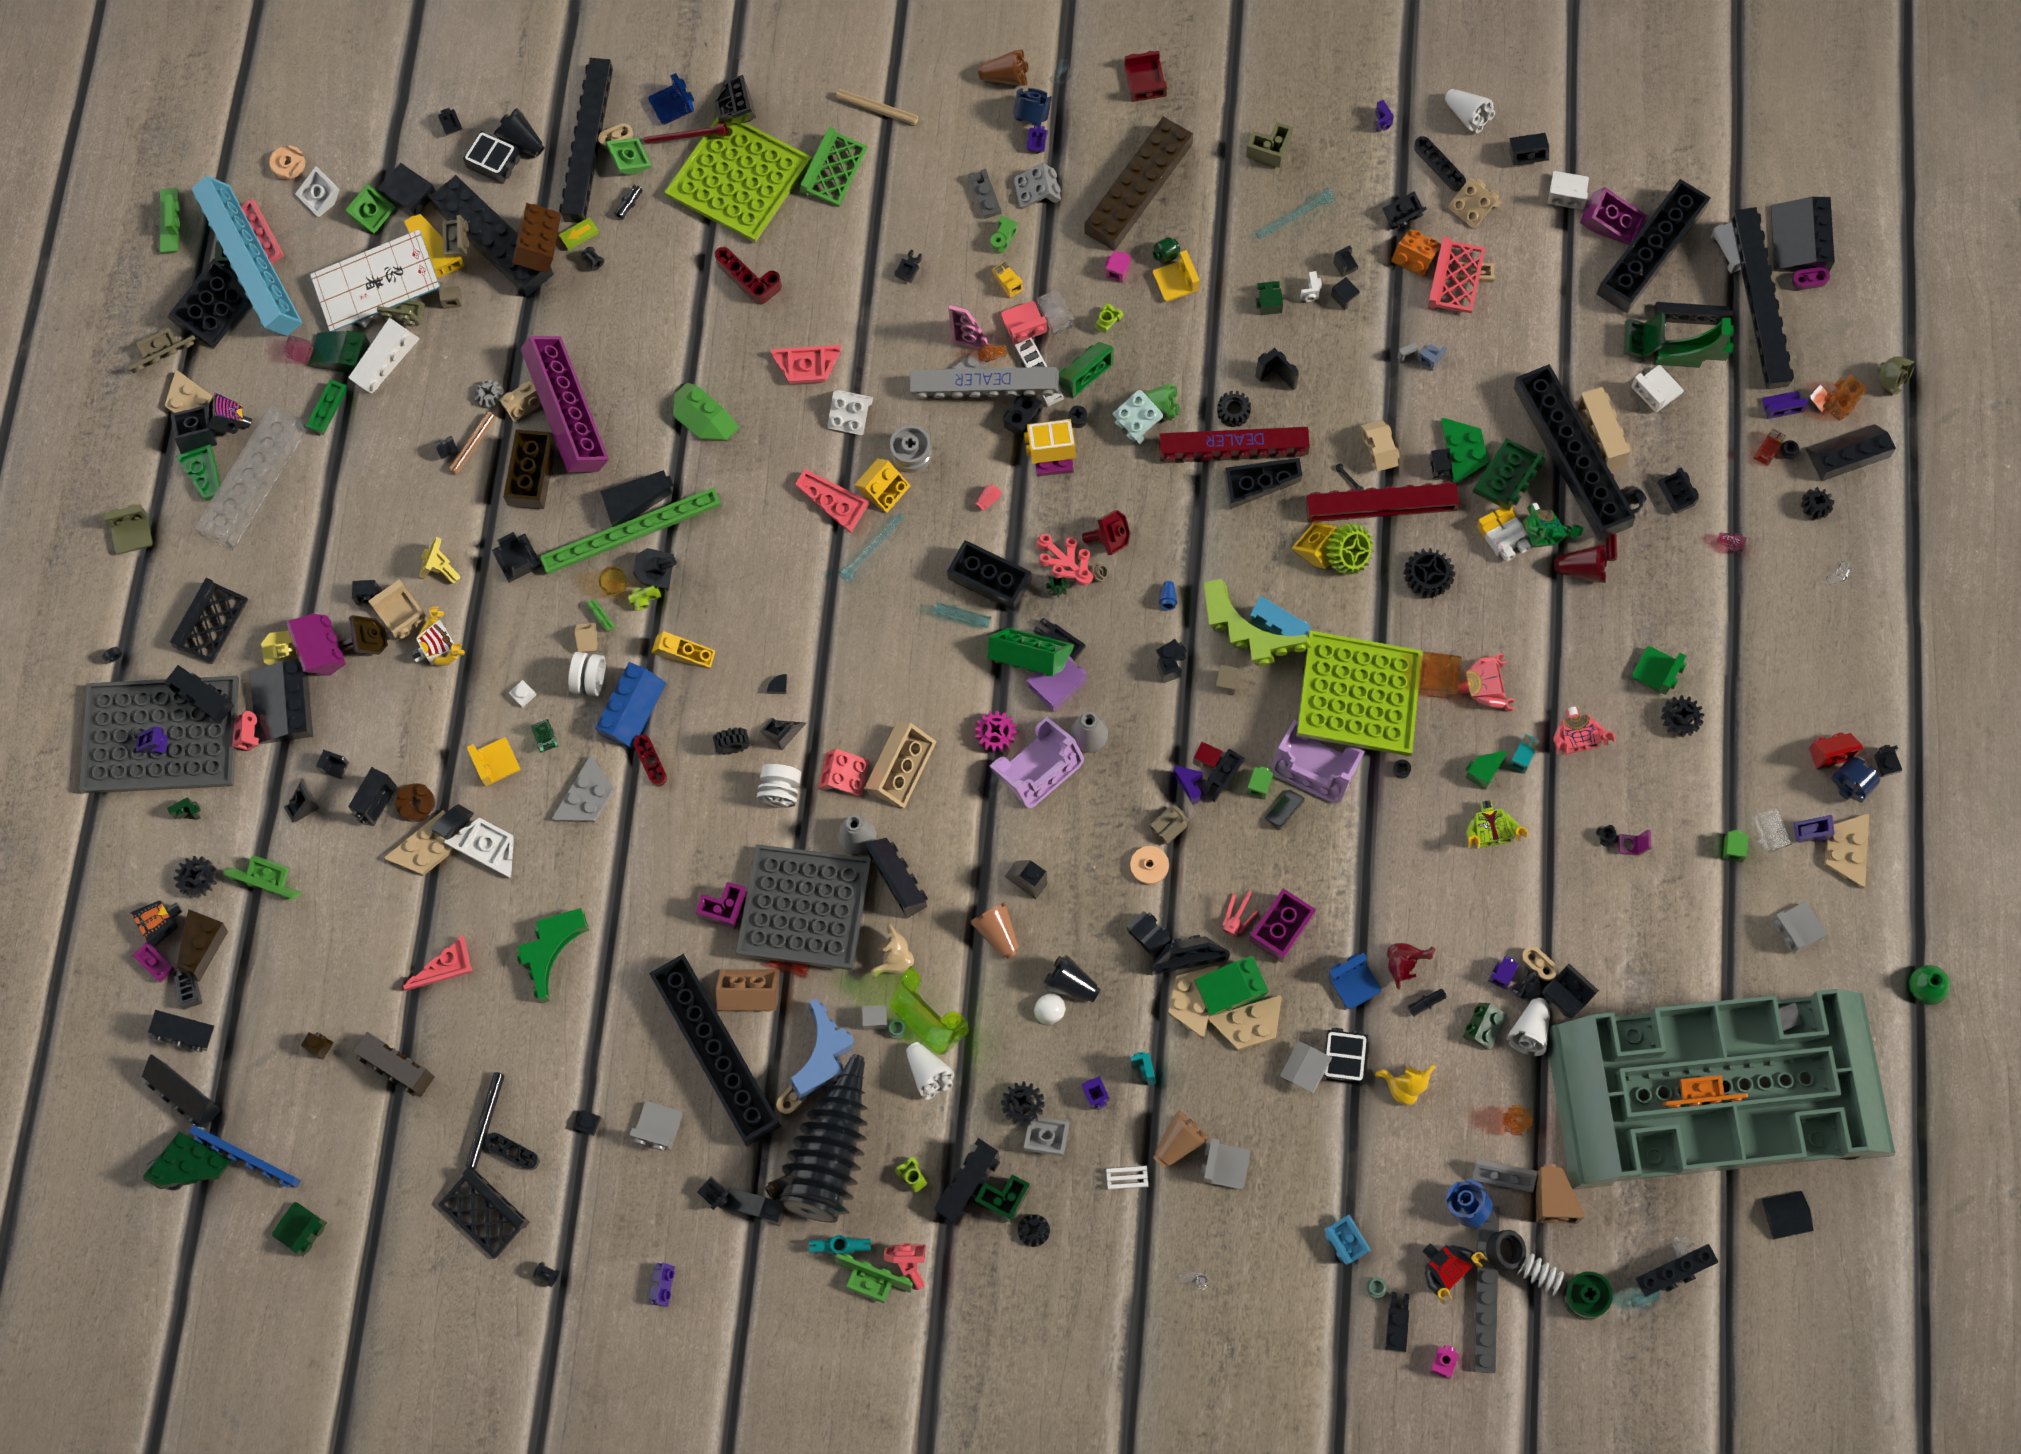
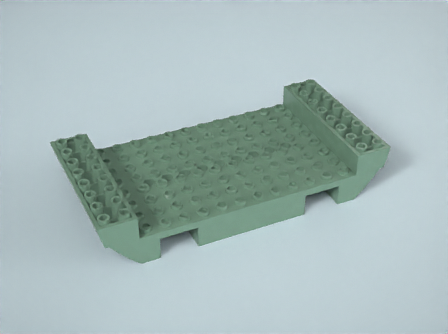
M1830 989L1816 991L1811 997L1777 1000L1776 995L1658 1007L1648 1014L1615 1017L1614 1012L1601 1013L1553 1025L1548 1029L1547 1048L1569 1181L1573 1190L1612 1186L1617 1181L1854 1157V1160L1895 1156L1863 993ZM1795 1002L1802 1024L1783 1031L1779 1008ZM1801 1074H1807L1810 1077L1809 1084L1801 1082ZM1722 1075V1081L1729 1085V1091L1724 1092V1095L1748 1093V1097L1742 1098V1101L1730 1102V1099L1722 1100V1103L1709 1104L1708 1101L1701 1102L1702 1105L1690 1107L1689 1104H1681L1680 1108L1671 1109L1668 1106H1662V1102L1682 1100L1678 1092L1680 1087L1679 1079ZM1781 1076L1789 1078V1086H1783L1780 1083ZM1760 1078H1766L1769 1081V1088H1763L1760 1085ZM1741 1080L1747 1081L1750 1085L1749 1090H1742L1739 1082ZM1663 1088L1668 1091L1669 1096L1667 1099H1662L1658 1095L1659 1089ZM1639 1091L1647 1092V1101H1642L1638 1098Z

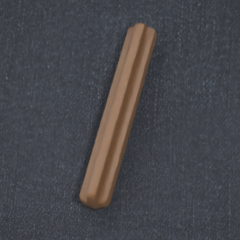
M487 412L451 463L449 470L452 473L458 474L489 430L496 419L493 413Z

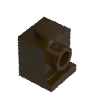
M309 1032L301 1046L324 1060L334 1042L318 1032L315 1035Z

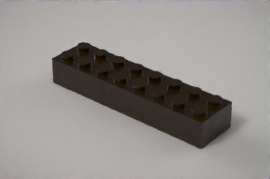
M1162 117L1084 223V234L1115 251L1192 146L1193 133Z

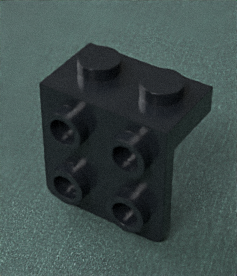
M1274 347L1268 353L1265 352L1259 356L1256 367V377L1259 381L1275 371L1292 390L1297 388L1299 371L1295 365L1287 361L1286 356Z
M1568 964L1542 990V993L1549 1002L1560 1009L1564 1016L1572 1019L1589 1003L1599 990L1571 964Z

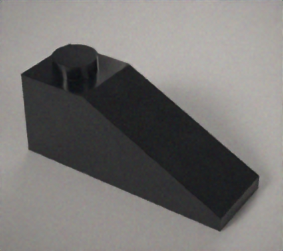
M733 1188L729 1189L728 1201L723 1206L726 1209L781 1226L786 1209L779 1204V1201Z

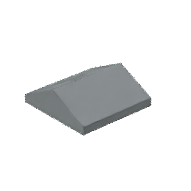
M1298 1041L1280 1077L1314 1094L1332 1057Z
M1038 1117V1121L1031 1119V1125L1028 1124L1024 1150L1064 1157L1069 1122Z

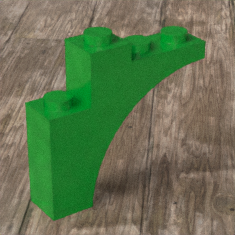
M1722 318L1718 325L1705 333L1684 339L1665 340L1664 346L1655 352V365L1700 368L1705 360L1726 361L1729 354H1732L1733 343H1730V337L1733 336L1734 329L1731 325V318Z
M582 908L536 921L537 928H534L537 939L540 940L518 946L519 952L516 953L518 963L522 964L525 969H528L530 979L534 980L536 986L533 987L534 996L536 999L539 998L542 1003L550 1001L549 977L557 956L570 941L589 931L585 912Z

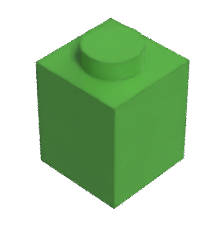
M1255 767L1247 794L1266 799L1273 778V772H1270L1265 767Z
M1739 830L1728 832L1724 838L1723 860L1743 862L1747 857L1749 834H1743Z

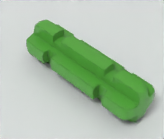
M595 599L587 603L588 608L606 632H610L615 628L613 622L609 620V617Z

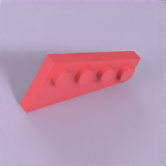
M806 469L803 470L795 483L801 492L849 533L853 532L869 505V500Z

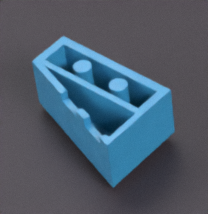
M1262 596L1259 597L1250 614L1249 624L1262 631L1276 635H1307L1308 637L1311 626L1306 621L1298 619Z

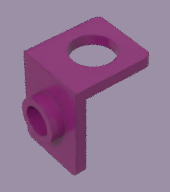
M1646 830L1638 836L1618 835L1619 853L1640 856L1650 850L1651 830ZM1625 839L1632 842L1633 848L1631 850L1624 847L1623 842Z

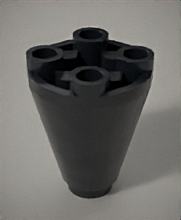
M518 108L514 109L509 116L506 114L501 118L500 127L494 131V135L498 139L518 147L519 150L530 156L533 155L535 158L543 152L545 147L542 145V141Z
M1058 956L1053 965L1056 968L1052 974L1048 973L1043 982L1046 984V989L1093 1003L1101 989L1069 956Z

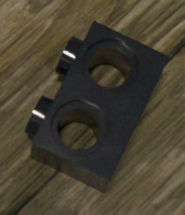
M1024 394L1017 396L1011 410H1007L1003 416L1004 428L1023 438L1024 432H1027V424H1033L1042 412V402L1033 396H1024ZM1025 405L1031 406L1028 409L1023 408ZM1015 419L1021 420V421L1018 422V423H1014V422H1013V420H1015Z

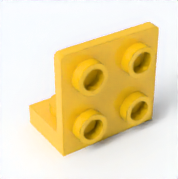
M1187 250L1180 252V258L1177 262L1153 270L1154 278L1165 302L1199 291L1200 280Z
M506 737L479 749L474 744L467 746L472 761L485 786H489L521 770Z

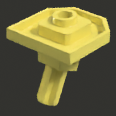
M436 537L428 549H424L421 559L424 561L419 577L424 579L431 570L436 573L441 572L454 584L460 579V575L449 565L450 561L439 551L442 539Z
M289 631L269 633L261 643L263 660L268 666L281 661L299 659Z

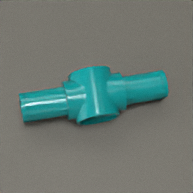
M836 1235L833 1238H827V1240H809V1245L815 1246L809 1247V1253L828 1252V1254L838 1253L842 1255L853 1253V1251H871V1246L868 1245L871 1244V1238L852 1239V1237ZM844 1241V1249L836 1250V1242Z

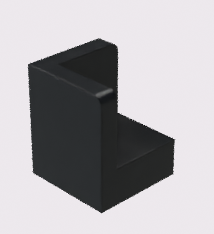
M1351 245L1335 252L1333 264L1342 277L1358 270L1359 267L1351 255Z
M1345 277L1332 287L1331 297L1346 310L1349 302L1358 296L1360 291Z
M1157 659V668L1163 683L1181 678L1182 669L1178 667L1177 662L1166 668L1162 659Z
M323 749L316 768L321 773L342 779L349 762L344 756Z

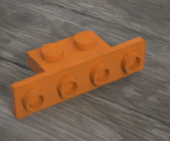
M1722 1075L1679 1079L1682 1100L1662 1102V1106H1668L1671 1109L1680 1108L1681 1104H1689L1690 1107L1702 1105L1701 1102L1708 1101L1709 1104L1722 1103V1100L1730 1099V1102L1742 1101V1098L1748 1097V1093L1724 1095Z

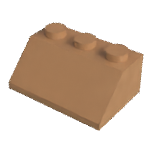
M720 969L716 986L717 1010L726 1012L732 1010H743L745 1012L752 1010H763L765 1012L777 1010L779 969Z

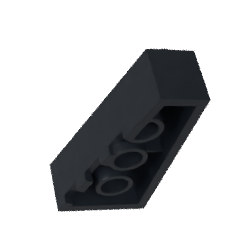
M980 1138L975 1142V1145H977L976 1150L971 1153L969 1152L963 1164L965 1167L963 1169L960 1168L956 1172L952 1180L953 1185H949L934 1207L935 1213L953 1225L957 1221L961 1223L967 1213L965 1209L968 1205L972 1206L978 1196L976 1193L982 1188L984 1183H988V1175L991 1171L995 1172L1001 1163L999 1161V1151Z

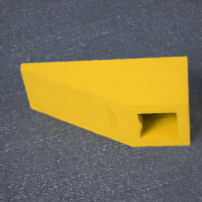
M663 631L656 636L652 654L672 661L711 668L715 650Z

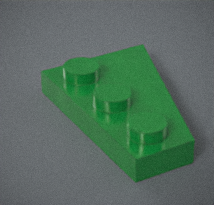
M210 444L176 456L203 499L208 501L223 496L215 455Z

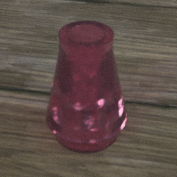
M1720 532L1717 543L1735 552H1743L1747 537H1744L1743 534Z

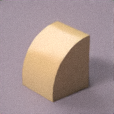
M596 624L576 625L575 636L578 652L596 651L598 645Z

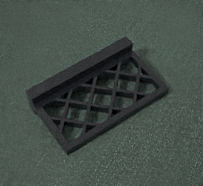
M206 577L170 640L172 647L178 650L181 649L213 664L248 602V598L218 585ZM218 589L224 593L225 598L214 601L212 595ZM235 598L242 600L239 607L231 609L228 600ZM226 601L229 610L218 613L216 604ZM213 605L216 614L205 617V608ZM230 613L232 620L230 623L222 625L219 616ZM217 617L220 626L209 629L207 620ZM205 622L207 630L196 633V624ZM221 629L223 633L222 638L213 641L211 632ZM209 634L211 642L200 645L198 636ZM192 638L196 639L198 645L193 648L184 646L187 640ZM213 646L214 652L209 658L203 655L202 648Z
M467 1168L462 1173L461 1179L438 1205L493 1259H496L521 1229L526 1228L530 1221L475 1169ZM466 1181L471 1185V1194L461 1195V1186ZM475 1196H482L485 1199V1208H475ZM461 1197H471V1209H461ZM450 1198H457V1210H450L445 1205ZM496 1209L499 1212V1221L489 1222V1210ZM485 1210V1222L475 1223V1211ZM471 1211V1223H464L462 1221V1212ZM503 1223H510L515 1228L510 1235H503ZM489 1224H499V1236H489ZM476 1225H485V1237H478L476 1235ZM499 1238V1248L494 1252L490 1248V1239Z

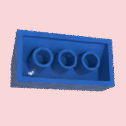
M628 662L595 727L597 733L602 737L633 749L634 740L644 729L666 682L646 668Z

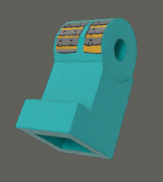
M1525 734L1509 767L1525 774L1540 740Z

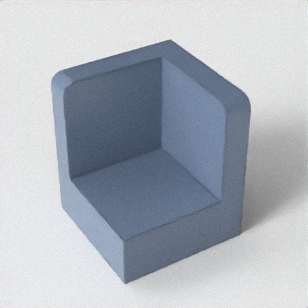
M1430 344L1426 349L1423 348L1420 351L1417 361L1433 371L1445 356L1447 347L1443 346L1439 350Z

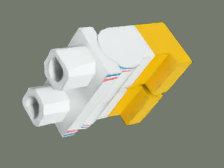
M1501 507L1495 513L1492 512L1478 520L1477 529L1495 551L1494 553L1497 557L1501 555L1508 562L1516 555L1513 551L1514 548L1517 547L1521 553L1530 550L1531 545L1527 539L1528 534L1515 516L1513 508L1508 511Z

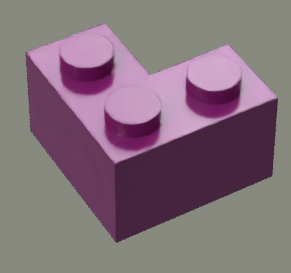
M727 882L721 899L702 894L695 913L699 919L736 929L746 901L747 890L743 886Z

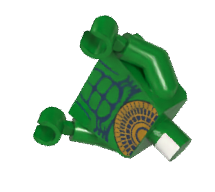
M1537 503L1527 507L1530 515L1524 519L1523 523L1533 547L1557 545L1569 534L1573 538L1582 535L1584 529L1582 526L1573 525L1571 529L1570 526L1561 524L1553 511L1540 510Z

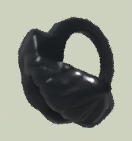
M1626 486L1624 489H1621L1624 497L1629 495L1638 499L1639 506L1636 509H1632L1634 514L1640 512L1643 503L1647 500L1643 491L1635 486Z
M1529 969L1522 983L1512 988V991L1518 998L1531 999L1541 995L1539 973L1537 970Z

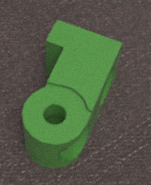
M1002 215L998 220L999 229L990 239L992 251L998 254L1003 253L1018 231L1017 222Z

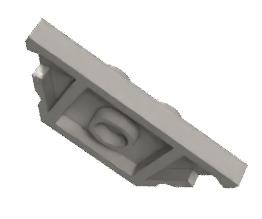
M589 756L554 814L553 821L596 822L615 789L593 757Z

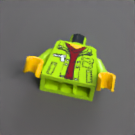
M1490 800L1480 803L1482 812L1475 814L1474 819L1470 820L1466 831L1468 849H1471V845H1475L1476 849L1511 843L1515 835L1517 841H1521L1520 836L1528 838L1527 829L1521 827L1503 809L1493 810Z

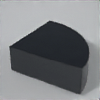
M787 674L775 677L769 683L767 693L787 694Z

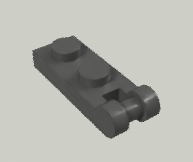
M983 169L976 174L974 172L970 173L969 179L984 219L1002 213L987 170ZM983 179L984 182L978 184L977 181Z

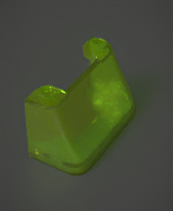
M910 966L901 976L890 998V1008L933 1052L938 1055H944L969 1032L967 1020L955 1011L948 1012L941 1018L918 993L921 977Z

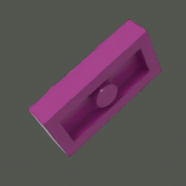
M1072 459L1035 463L1037 477L1074 473Z
M147 942L132 955L160 983L175 969Z

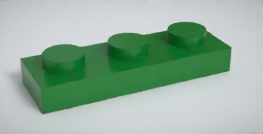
M329 380L306 424L307 429L322 435L325 434L348 390L346 385Z

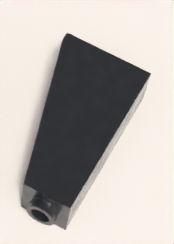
M662 470L600 491L612 527L636 518L671 495L670 487L673 486L670 475L666 476L665 471Z

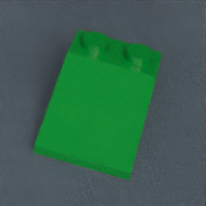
M1253 956L1235 961L1194 980L1209 1016L1261 1000L1269 992Z

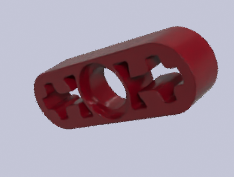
M639 735L634 740V746L652 785L656 787L663 786L667 781V775L655 748L647 735ZM643 740L646 743L647 752H644L642 746H640V742ZM647 757H655V763L647 765L645 763ZM654 769H657L658 774L662 775L660 776L661 780L657 781V779H654Z

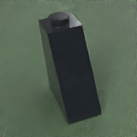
M1031 860L1016 861L1005 875L1008 880L1035 899L1047 885V871Z

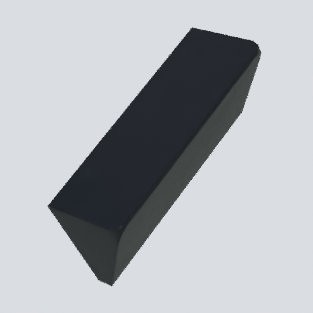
M1289 789L1267 814L1265 819L1281 830L1304 803L1305 798Z

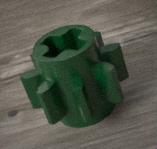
M1048 577L1050 583L1046 584V589H1050V596L1054 594L1059 598L1061 594H1067L1065 588L1069 587V582H1065V577Z

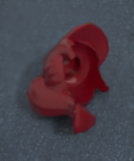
M1395 943L1388 948V969L1395 980L1397 990L1401 989V981L1416 978V974L1409 973L1415 967L1418 959L1430 960L1433 958L1434 947L1431 946L1427 950H1420L1407 943Z

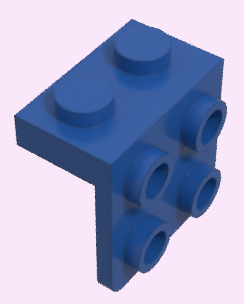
M1364 952L1360 955L1357 953L1353 954L1347 959L1348 962L1342 965L1341 963L1334 965L1330 968L1331 971L1328 975V979L1349 1010L1381 992L1380 985L1366 965L1368 959Z

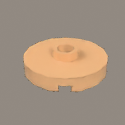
M291 145L277 148L269 158L273 174L281 179L295 178L305 168L306 160L302 151Z
M1142 847L1131 858V873L1141 883L1146 885L1157 884L1163 881L1168 873V857L1157 847ZM1152 862L1153 866L1147 867L1146 863Z

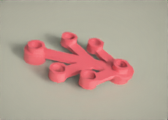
M1048 534L1039 536L1036 543L1037 548L1041 551L1049 550L1058 558L1053 559L1048 554H1041L1039 558L1040 565L1054 566L1052 575L1055 578H1072L1081 586H1087L1092 582L1093 574L1088 570L1090 552L1087 549L1079 551L1080 567L1075 564V548L1077 545L1075 538H1067L1065 543L1067 548L1066 556L1052 543V539Z

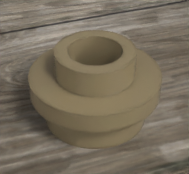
M1099 563L1092 566L1091 573L1094 580L1103 582L1108 577L1107 567Z

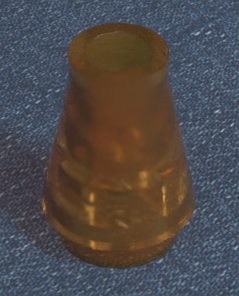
M984 344L978 350L980 360L990 362L1007 354V349L1004 345Z

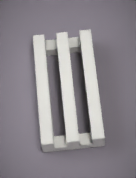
M1147 1166L1106 1169L1108 1190L1148 1187ZM1143 1172L1141 1175L1111 1177V1174ZM1144 1180L1143 1183L1111 1184V1181Z

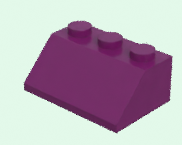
M314 613L286 622L304 672L332 675L346 665L332 628L331 620L327 615Z

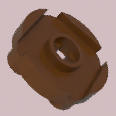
M419 783L409 784L398 790L395 802L396 809L408 821L420 822L429 817L431 811L434 810L435 797L426 785ZM415 798L420 800L416 807L411 804Z

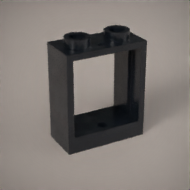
M371 767L348 806L353 812L352 815L357 818L358 822L364 825L369 823L375 826L397 785L388 774Z

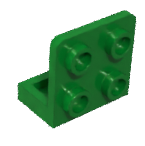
M1648 646L1635 668L1632 678L1666 695L1670 688H1675L1679 680L1676 678L1678 672L1682 674L1687 663L1684 662L1686 655L1679 653L1675 659Z

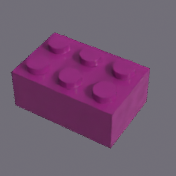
M1283 888L1250 935L1249 941L1283 963L1315 916L1316 909Z

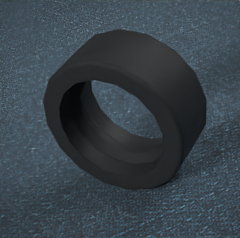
M1504 1230L1494 1232L1486 1243L1487 1258L1491 1265L1499 1270L1519 1268L1526 1258L1525 1242L1516 1231ZM1503 1238L1510 1242L1513 1250L1512 1258L1508 1263L1502 1258L1500 1253V1243Z

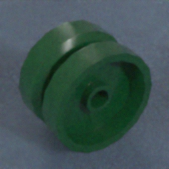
M1585 1271L1577 1274L1566 1284L1563 1291V1302L1567 1311L1573 1317L1580 1320H1593L1600 1317L1610 1308L1613 1301V1290L1609 1281L1603 1275L1596 1272ZM1585 1293L1590 1295V1300L1589 1297H1585Z

